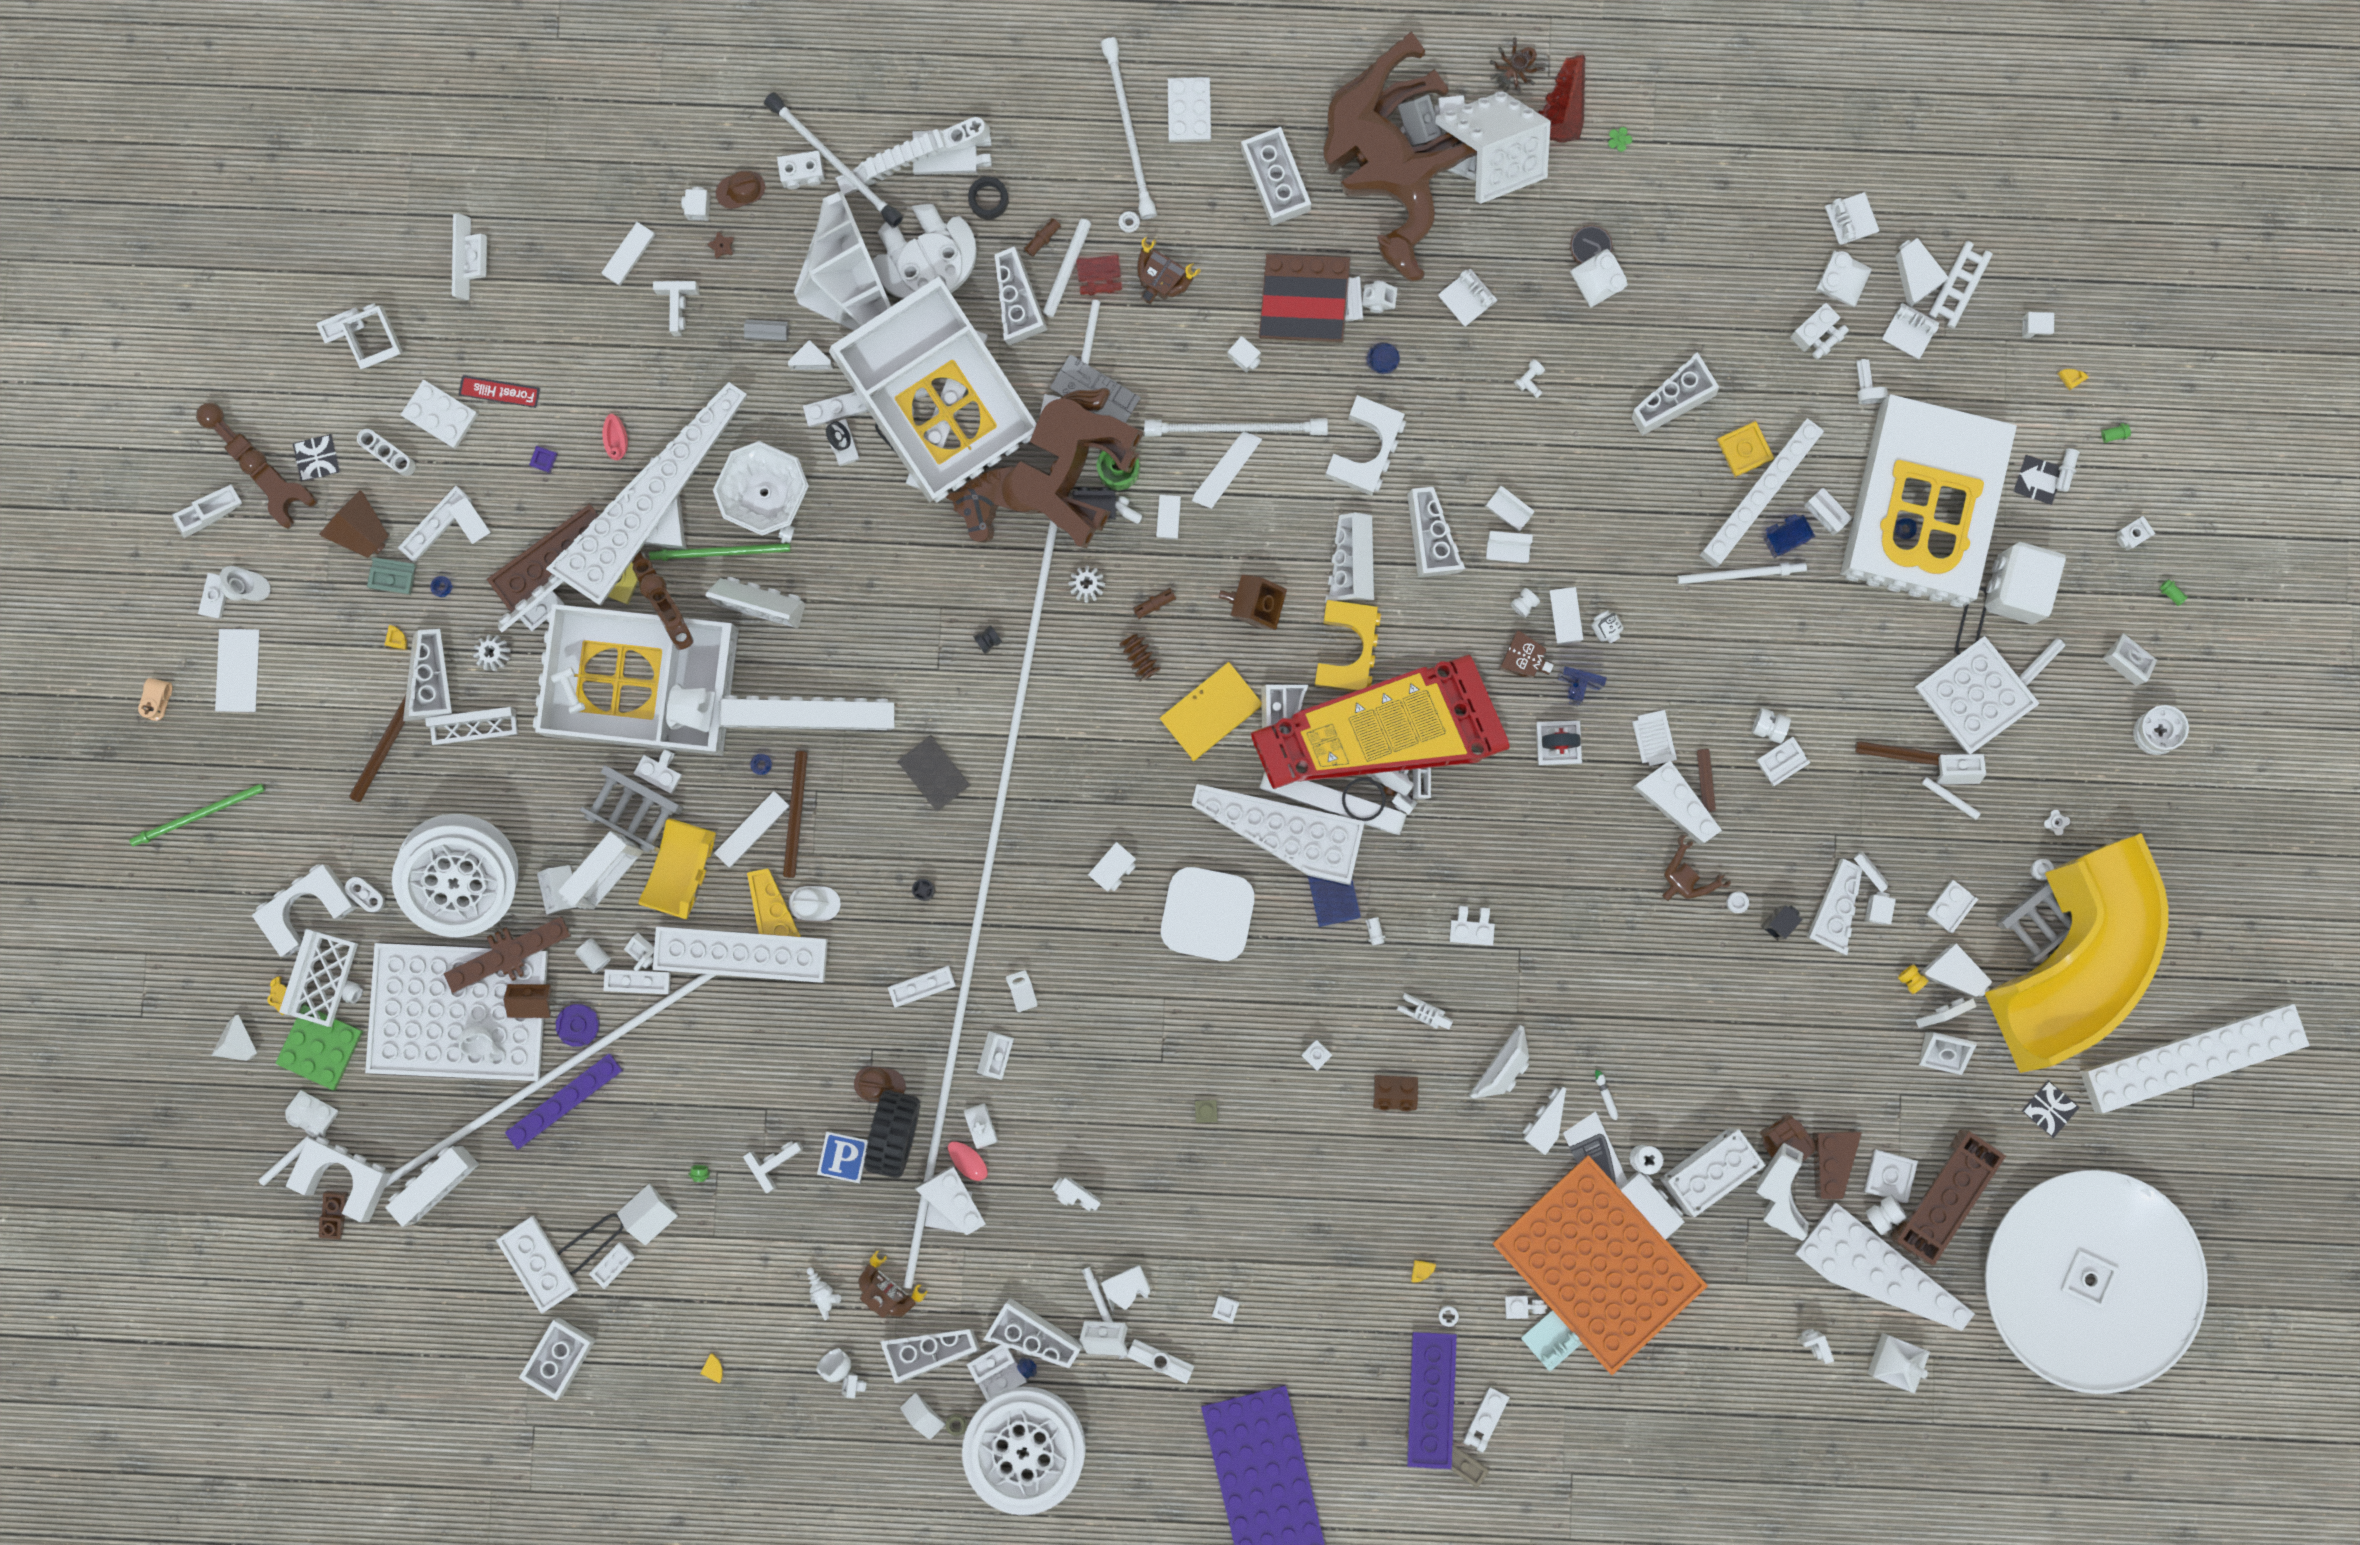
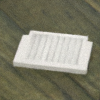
M1665 710L1637 716L1638 720L1632 723L1642 763L1648 762L1649 766L1677 760Z

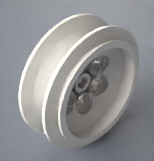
M465 814L440 815L418 825L403 841L393 867V892L398 905L405 915L424 930L447 937L471 936L495 925L509 909L518 881V861L509 840L489 822ZM446 858L450 863H443L440 859ZM463 861H470L473 865L466 866L463 864ZM433 874L437 879L432 880L427 875ZM472 880H480L482 884L476 885ZM438 893H443V894H445L447 897H446V898H440V897L437 896V894H438ZM459 896H466L469 900H461Z
M1027 1386L1004 1390L987 1400L979 1408L968 1425L962 1447L964 1470L975 1492L992 1507L1016 1515L1043 1512L1061 1502L1078 1481L1085 1459L1083 1428L1072 1408L1052 1392ZM1021 1424L1025 1428V1433L1017 1435L1013 1427ZM1036 1432H1043L1046 1435V1440L1038 1442L1035 1440L1034 1434ZM1000 1439L1006 1440L1009 1445L1008 1448L1005 1450L999 1449L997 1441ZM1026 1447V1452H1029V1454H1025L1023 1457L1018 1450ZM1041 1454H1047L1051 1461L1048 1464H1042L1038 1457ZM1002 1462H1010L1013 1469L1010 1472H1005L1001 1468ZM1024 1469H1031L1034 1477L1026 1479L1023 1477L1022 1471Z

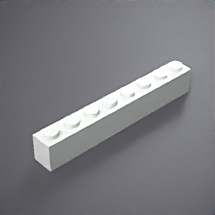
M1808 418L1800 425L1700 553V557L1715 568L1723 562L1823 434L1824 430Z
M727 695L719 701V727L894 729V703L888 702V699H875V702H867L866 698H855L854 702H846V698H833V701H824L822 697H812L811 701H803V697H790V700H781V697L770 696L768 700H759V696H746L745 700L737 699V696Z

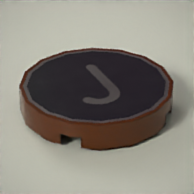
M1589 225L1583 226L1576 231L1571 239L1569 248L1573 259L1580 265L1604 249L1612 252L1613 245L1607 231L1599 226Z

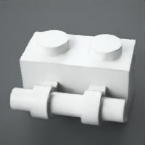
M1825 303L1790 338L1804 352L1813 345L1816 350L1812 355L1818 360L1822 355H1827L1835 343H1840L1849 329L1845 325H1842L1839 329L1834 327L1841 317ZM1827 332L1830 337L1825 342H1822L1820 338Z

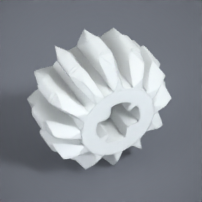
M1089 566L1085 567L1084 573L1081 568H1078L1079 576L1071 574V577L1076 580L1069 582V586L1075 587L1070 591L1071 594L1078 593L1076 596L1078 601L1084 596L1085 603H1088L1089 596L1092 597L1093 601H1096L1095 593L1102 595L1103 591L1099 588L1105 587L1104 582H1099L1104 578L1103 575L1099 574L1096 576L1098 572L1096 568L1090 573ZM1085 580H1089L1090 584L1093 583L1089 585L1088 589H1085L1084 585L1081 586V584L1085 583Z
M487 635L486 641L480 638L481 646H474V649L479 651L473 654L474 658H478L476 664L479 666L483 665V669L487 671L490 668L493 671H497L498 665L504 668L505 664L502 661L510 660L505 654L511 652V649L505 648L507 641H501V637L497 635L494 638L491 635ZM491 649L494 650V651H493V653H494V656H493V657L490 656L491 653H490L489 651H490Z

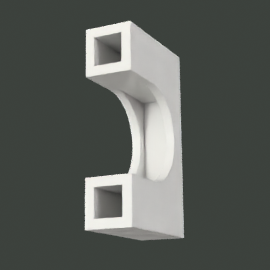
M1357 395L1348 419L1374 430L1380 438L1381 451L1375 459L1366 463L1353 462L1333 454L1325 478L1371 496L1374 490L1378 492L1383 481L1379 479L1382 471L1387 472L1391 460L1387 459L1390 452H1395L1399 442L1395 440L1397 433H1402L1406 421L1403 420L1405 414Z
M318 864L309 870L310 874L304 878L299 877L294 880L289 889L277 892L274 895L275 899L269 903H262L256 908L257 911L252 914V917L280 957L288 958L300 949L302 939L290 922V909L299 897L305 894L317 896L332 917L339 920L358 908L354 900L346 894L345 887L329 865Z
M320 1136L308 1138L286 1187L302 1195H313L325 1170L332 1164L340 1163L350 1171L353 1178L352 1192L342 1214L359 1222H369L391 1173L385 1171L386 1167L378 1163H373L372 1165L366 1162L367 1158L359 1154H354L353 1156L347 1153L348 1149L345 1147L330 1145V1141Z

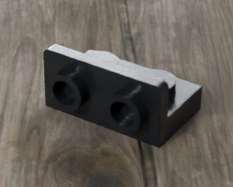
M1079 487L1077 491H1073V499L1110 511L1111 514L1108 520H1116V492L1111 491V488L1102 487L1099 488V491H1090V488Z

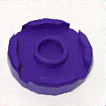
M572 1004L559 1013L556 1019V1032L565 1044L572 1047H582L590 1044L596 1038L599 1032L600 1021L597 1013L591 1007L584 1004Z

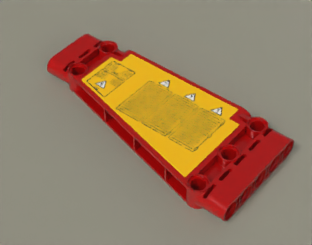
M1469 654L1448 662H1439L1436 666L1429 669L1422 667L1299 711L1292 715V718H1282L1275 724L1251 732L1254 747L1273 789L1296 781L1302 782L1478 763L1483 758L1508 750L1510 747L1506 733L1475 663ZM1437 671H1444L1447 677H1441ZM1454 709L1462 710L1464 715H1457ZM1286 727L1290 733L1283 734L1279 728ZM1471 748H1478L1481 754H1474ZM1303 766L1306 772L1299 773L1296 767Z

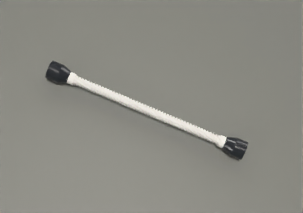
M773 92L766 97L764 105L771 112L786 119L838 171L877 207L884 221L890 227L895 228L901 223L904 216L896 208L881 201L827 147L790 113V110L778 94Z

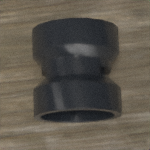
M991 625L985 628L983 633L973 636L984 654L988 653L991 647L1003 643Z
M919 879L913 884L912 893L918 900L929 901L935 895V886L929 880Z

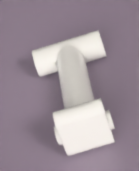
M569 667L551 675V679L554 684L561 681L571 705L569 711L571 714H575L584 710L585 706L583 703H579L568 678L574 675L572 667Z

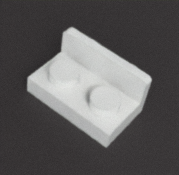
M1808 1329L1801 1332L1802 1336L1797 1337L1798 1342L1804 1347L1810 1346L1813 1356L1817 1357L1818 1360L1825 1364L1834 1362L1827 1340L1818 1330Z

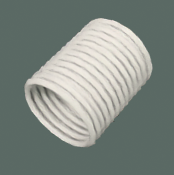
M593 938L584 942L575 952L592 973L600 971L611 959Z

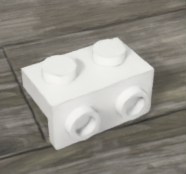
M300 1090L285 1110L287 1122L293 1127H301L314 1138L317 1136L325 1138L326 1130L338 1115V1110Z

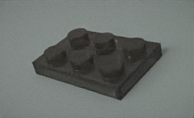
M931 735L897 761L937 812L971 786Z

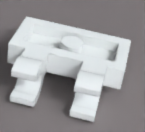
M1458 906L1457 921L1451 920L1449 942L1493 945L1495 924L1488 923L1490 908H1480L1478 923L1467 922L1468 906Z

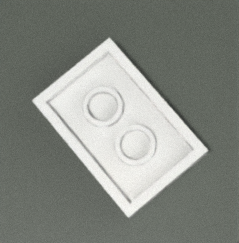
M1168 78L1169 142H1211L1210 78Z
M423 380L404 408L401 416L456 449L478 416V413Z

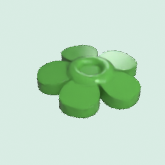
M1621 127L1618 131L1612 129L1609 132V137L1612 138L1608 142L1610 148L1613 149L1617 146V150L1623 152L1626 150L1625 144H1631L1632 137L1630 135L1625 136L1628 132L1625 127Z

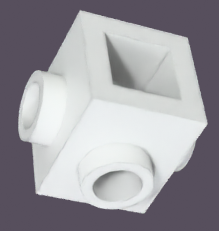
M1374 281L1373 284L1365 285L1362 306L1370 308V311L1373 313H1382L1383 310L1395 309L1397 288L1384 281Z

